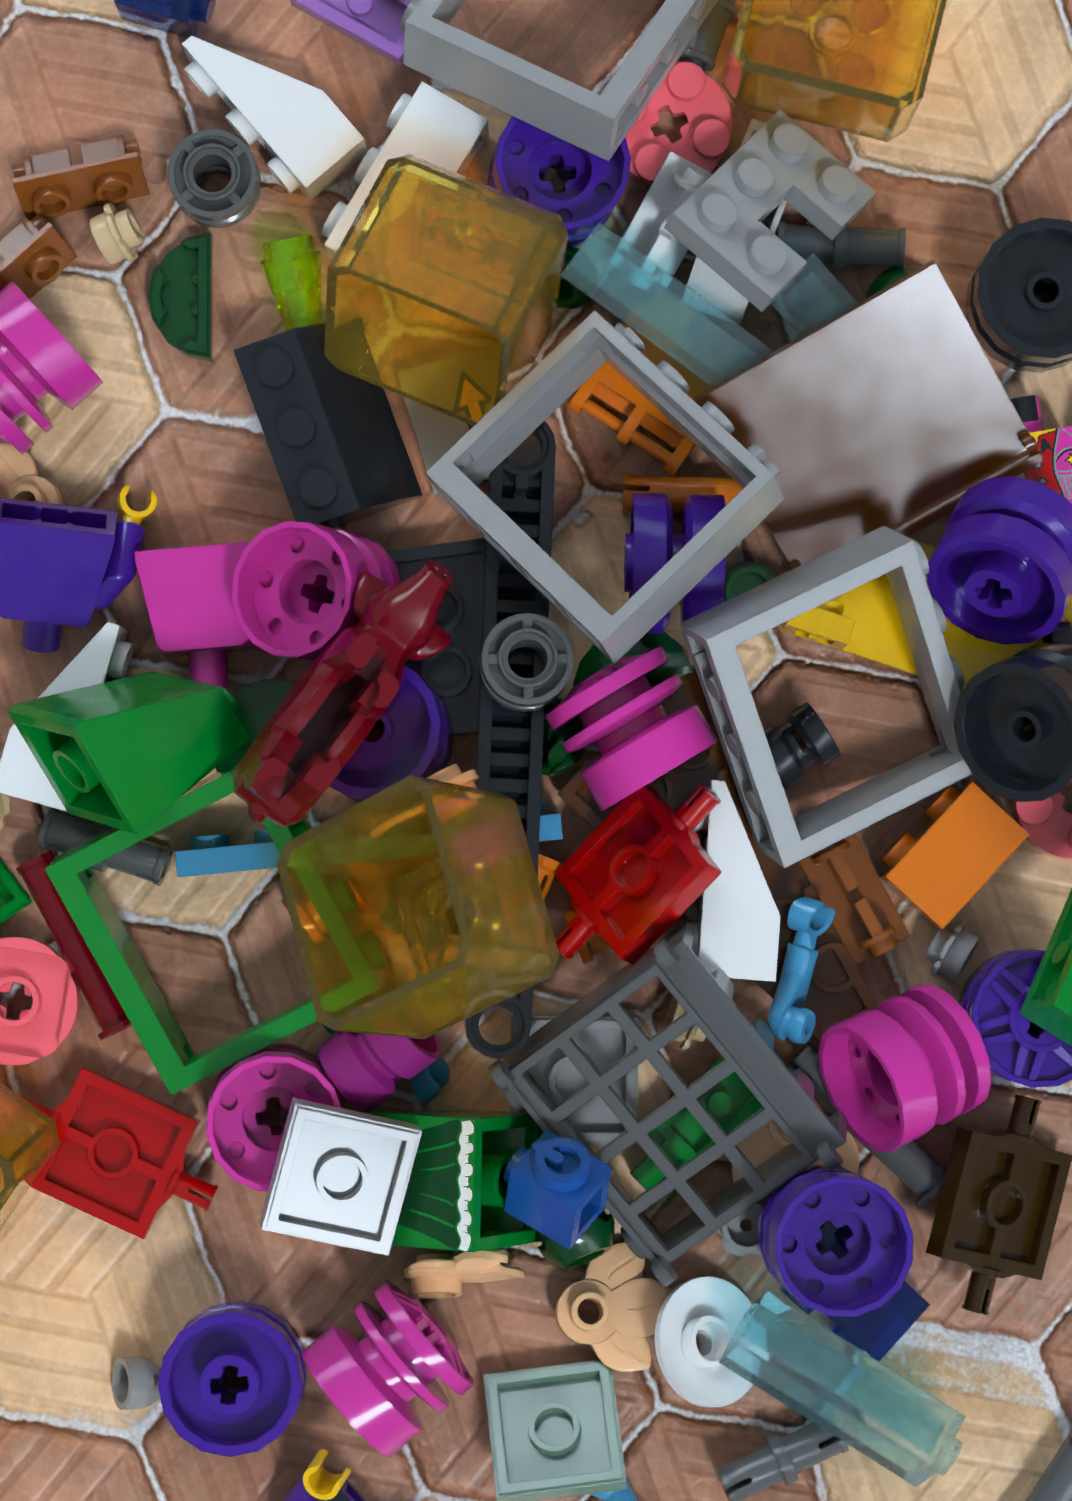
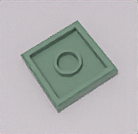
M600 1360L483 1375L497 1501H540L627 1489L612 1369L603 1365Z

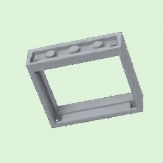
M412 0L402 16L399 28L405 32L403 64L609 161L718 0H665L600 95L449 25V22L465 0Z
M594 310L426 472V475L440 496L615 664L784 500V496L776 478L780 469L766 457L764 450L759 445L752 443L746 449L731 435L735 428L722 411L709 401L700 407L686 394L690 387L675 368L664 360L655 366L641 353L646 349L645 345L629 326L625 328L618 323L613 327ZM605 362L612 366L744 488L612 616L477 487Z
M886 526L871 531L680 623L756 846L783 868L972 774L959 752L954 728L957 702L961 694L960 689L965 685L964 676L957 661L947 650L943 637V632L947 630L946 618L940 605L931 597L925 575L929 573L927 557L917 541ZM886 574L940 745L793 818L735 646Z

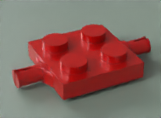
M700 783L699 787L675 810L667 805L654 788L645 785L627 796L557 869L554 874L570 893L576 916L564 929L551 940L552 945L555 946V949L560 954L571 960L574 957L573 955L596 933L603 936L620 959L634 965L722 873L720 868L702 848L695 827L712 809L721 803V800L716 797L717 795L708 786Z
M87 1067L81 1068L68 1098L55 1111L20 1095L14 1105L17 1108L13 1109L10 1113L9 1120L43 1134L41 1156L27 1186L141 1239L147 1237L160 1207L172 1195L207 1211L213 1201L211 1198L215 1196L219 1186L210 1184L184 1171L186 1167V1151L201 1120ZM19 1109H22V1110H24V1111H26V1112H28V1113H30V1114H32V1115H29V1114H27V1113H25V1112H23V1111H21V1110H19ZM196 1191H199V1192H201V1193H203V1194H205V1195H207V1196H209V1197H206V1196H204V1195H202V1194H200V1193H198V1192H196Z

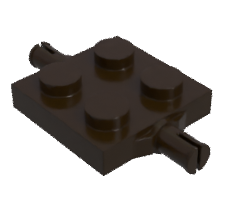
M1018 1094L1014 1096L1015 1100L1007 1131L1000 1130L984 1133L960 1126L957 1127L926 1253L957 1261L966 1269L971 1270L964 1303L961 1308L984 1315H989L988 1310L997 1278L1020 1275L1042 1280L1072 1161V1155L1046 1148L1041 1142L1032 1138L1042 1101Z

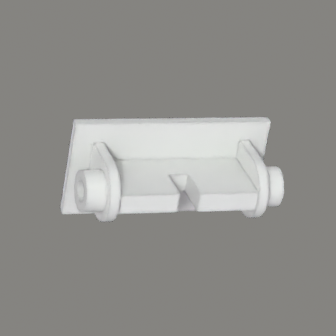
M670 151L609 263L627 272V280L645 290H648L651 285L665 292L688 248L669 233L664 226L672 213L713 174Z

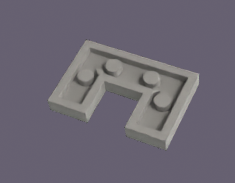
M779 110L672 213L664 228L757 309L763 312L794 281L807 262L761 222L785 200L833 241L867 206L876 191L784 112Z

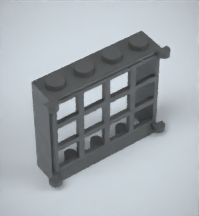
M688 921L649 948L634 965L627 964L529 1036L521 1050L509 1057H505L503 1062L498 1059L488 1068L491 1078L501 1088L503 1095L510 1105L520 1113L527 1111L541 1128L540 1136L545 1130H548L558 1137L578 1141L588 1150L591 1156L605 1164L637 1142L665 1175L663 1179L633 1199L611 1173L605 1209L607 1208L622 1226L620 1228L621 1235L629 1249L638 1258L644 1259L647 1257L652 1262V1271L658 1281L664 1286H668L678 1279L677 1273L670 1266L671 1262L815 1161L821 1159L824 1165L831 1171L843 1163V1159L835 1149L846 1143L847 1118L840 1109L827 1117L814 1101L815 1087L806 1072L798 1068L791 1073L773 1051L774 1035L768 1025L760 1018L751 1023L732 1000L734 986L726 973L720 968L710 973L693 952L691 947L695 930ZM658 976L686 1012L649 1038L620 1002ZM609 1012L637 1048L600 1073L572 1037L603 1014ZM697 1024L725 1060L688 1086L659 1050ZM559 1047L588 1083L556 1106L527 1070ZM647 1059L676 1095L639 1121L611 1085ZM733 1072H736L762 1104L763 1108L726 1133L698 1097ZM596 1095H599L627 1130L597 1152H594L566 1117ZM686 1107L714 1143L680 1167H677L649 1132ZM774 1119L792 1143L755 1168L737 1144ZM725 1154L743 1177L706 1202L688 1179ZM676 1189L694 1212L661 1234L643 1211Z

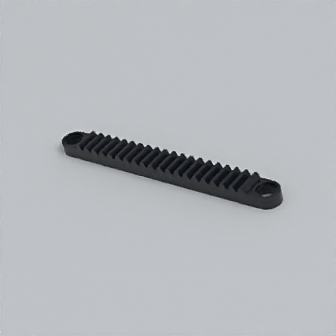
M544 421L532 433L538 439L541 446V454L538 459L525 465L517 464L509 459V457L504 459L489 474L487 497L551 557L556 444L554 433ZM485 541L481 651L490 631L499 622L510 616L521 613H533L549 618V601L487 541ZM518 648L508 655V663L511 670L522 678H534L544 670L541 656L531 648ZM480 678L475 767L479 779L475 781V785L481 796L474 800L464 1027L466 1038L474 1050L482 1056L499 1059L509 1057L521 1050L527 1042L531 1030L545 707L529 712L514 711L503 707L487 693ZM491 1007L506 1008L516 1019L517 1028L515 1035L506 1044H491L483 1039L480 1034L478 1025L480 1017L484 1011Z

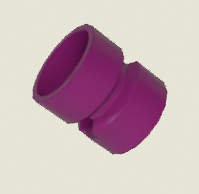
M394 990L386 992L360 1013V1025L349 1022L318 1047L321 1065L336 1089L351 1104L360 1110L368 1112L396 1091L395 1084L400 1081V1077L412 1079L441 1056L440 1042L429 1021L407 997Z

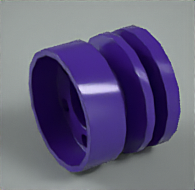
M512 116L498 140L489 167L487 191L495 216L509 234L531 247L553 250L563 245L576 246L583 244L603 228L628 185L631 156L626 138L621 142L611 159L607 161ZM549 168L557 169L559 179H569L566 181L561 192H553L551 182L541 181L544 179Z
M1034 949L1004 951L980 964L965 982L958 1003L967 1011L981 1035L989 1057L991 1074L1031 1088L1062 1085L1072 1080V1047L1046 1030L1034 1028L1028 1034L1030 1021L1019 1014L1045 951Z
M813 1165L805 1168L768 1195L758 1217L757 1245L766 1269L785 1290L803 1305L827 1316L857 1317L882 1307L902 1287L912 1265L913 1232L902 1206L885 1188L841 1166L832 1171L824 1165ZM825 1222L839 1228L833 1234L837 1244L831 1249L826 1248L821 1243H817L823 1238L819 1227Z

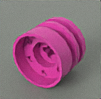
M11 281L0 291V438L13 445L23 455L34 443L16 423L20 417L27 413L45 433H48L53 428V425L39 402L47 393L51 394L64 406L73 410L104 382L22 290Z
M284 521L261 531L245 547L234 570L231 599L238 624L254 645L274 656L314 661L341 631L357 626L360 622L354 615L353 603L361 574L367 572L386 584L392 585L401 581L396 563L381 544L360 533L332 529L328 526L310 522ZM335 592L334 600L331 601L332 593Z
M662 646L648 653L627 658L626 656L622 657L615 664L612 663L571 688L560 704L545 716L552 731L579 717L584 725V730L561 744L566 753L580 750L592 744H595L601 755L586 767L580 774V777L601 812L718 742L717 737L697 705L685 707L670 714L663 707L662 702L672 695L683 683L679 674L653 688L645 677L669 661Z
M917 984L905 990L899 997H891L885 1000L875 1010H864L830 1027L821 1037L818 1057L821 1077L828 1097L835 1110L840 1109L847 1118V1128L859 1141L875 1151L892 1152L923 1136L934 1127V1124L944 1125L952 1121L959 1114H965L987 1100L991 1086L989 1057L981 1035L967 1011L949 993L933 984Z
M273 1043L222 1069L209 1096L206 1135L215 1160L233 1180L257 1191H268L288 1113L284 1114L283 1125L278 1127L271 1126L269 1117L258 1116V1112L266 1110L267 1099L279 1097V1102L284 1108H290L292 1098L343 1108L340 1093L328 1078L317 1056L293 1044Z
M386 1279L374 1289V1295L388 1315L386 1319L370 1304L360 1301L354 1307V1312L366 1333L365 1337L359 1341L349 1331L334 1324L303 1351L302 1357L319 1386L353 1428L378 1452L390 1458L422 1430L419 1416L410 1402L416 1395L433 1409L443 1412L449 1407V1400L436 1381V1378L439 1377L454 1392L460 1395L469 1390L474 1385V1381L462 1362L456 1343L434 1315L421 1302L406 1295L393 1282Z

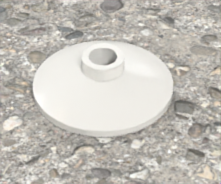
M708 1276L687 1280L671 1291L660 1308L655 1326L656 1356L665 1379L672 1389L686 1401L707 1408L732 1404L741 1399L751 1389L761 1369L764 1342L758 1315L746 1295L735 1285L724 1279ZM696 1336L698 1337L700 1343L699 1351L696 1344Z

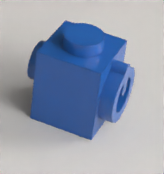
M545 1130L529 1150L521 1147L509 1161L503 1176L504 1181L508 1183L504 1211L570 1250L605 1209L612 1167L591 1156L588 1150L578 1141L558 1137Z

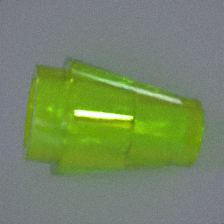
M299 236L262 244L265 259L259 262L281 319L284 320L285 331L298 327L323 324L321 317L322 250H315L313 236Z

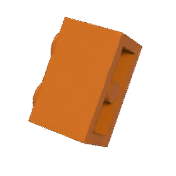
M973 782L964 784L959 790L952 785L944 788L924 811L932 818L931 821L916 837L908 831L903 833L881 858L889 866L879 878L935 929H944L1030 835Z

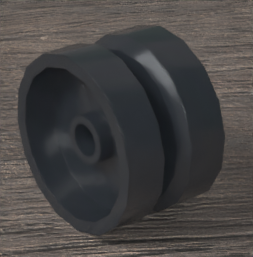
M1038 218L1013 226L991 245L968 283L965 311L971 329L982 348L991 358L1013 370L1043 373L1066 366L1072 362V222L1069 220ZM1046 292L1050 296L1051 301L1049 303L1040 302L1034 293L1040 295Z
M1062 641L1036 643L971 677L960 694L954 719L958 749L973 776L993 793L1017 802L1043 801L1072 785L1071 644Z

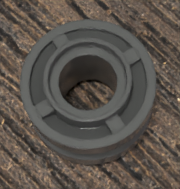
M218 129L195 132L186 137L176 147L168 165L170 189L180 209L197 224L210 228L229 227L245 219L255 208L261 193L260 172L250 148L236 135ZM222 166L232 172L228 185L218 192H207L199 187L201 174L210 167Z
M521 613L510 616L499 622L490 631L485 640L479 659V674L482 684L491 698L503 707L520 712L542 709L555 701L568 683L574 665L573 648L564 630L551 619L533 613ZM518 648H531L541 656L544 670L534 678H522L511 670L508 663V655Z

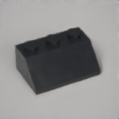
M358 318L293 328L234 350L296 522H310L335 529L423 496Z

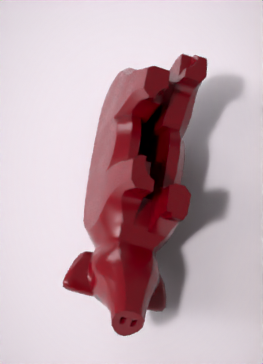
M427 561L416 573L392 585L386 584L367 572L361 574L353 603L354 615L360 622L357 626L341 631L318 655L275 710L232 776L234 793L247 803L248 813L254 822L261 823L267 818L278 827L297 824L335 780L341 769L359 748L376 721L380 719L397 694L404 679L405 661L408 658L413 661L425 660L434 656L451 643V637L436 623L445 594L453 582L450 572L444 565L437 561Z

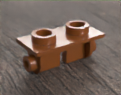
M118 135L116 138L80 145L83 163L72 165L68 148L33 156H23L24 163L13 165L15 178H12V182L25 217L29 221L36 215H41L43 218H55L67 212L106 203L119 204L131 198L150 195L141 166L142 157L137 138L125 140L123 135Z
M36 215L31 221L24 217L21 223L0 241V256L5 260L0 265V291L13 281L30 299L45 285L57 279L63 269L77 258L76 254L54 227L41 215Z
M855 833L799 861L822 902H825L824 906L836 911L832 924L842 943L845 944L855 965L873 956L875 958L896 947L897 943L911 936Z

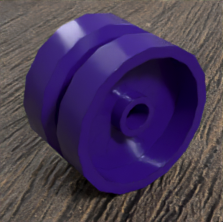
M1014 476L988 478L965 491L956 504L946 524L945 533L938 541L928 562L927 585L930 594L940 605L944 615L950 622L976 638L1003 645L1031 643L1050 634L1063 618L1072 597V504L1063 495L1040 482Z
M632 494L630 534H625L624 592H629V599L725 507L724 495L691 494L683 506L681 534H673L672 503L666 494ZM726 557L680 600L681 623L724 602ZM670 611L647 633L662 634L669 625Z
M404 666V679L399 687L400 689L380 719L373 726V729H381L385 726L383 736L378 741L372 742L367 739V735L330 785L331 788L361 805L378 807L392 801L419 797L427 792L422 781L446 768L451 760L454 730L448 708L431 685L417 672Z
M237 1300L210 1306L188 1321L163 1356L158 1381L163 1413L178 1436L202 1452L227 1457L257 1452L282 1435L303 1399L308 1375V1367L302 1357L304 1351L303 1343L286 1319L264 1305ZM229 1365L238 1367V1377L247 1376L248 1379L244 1384L234 1386L227 1382L224 1372Z

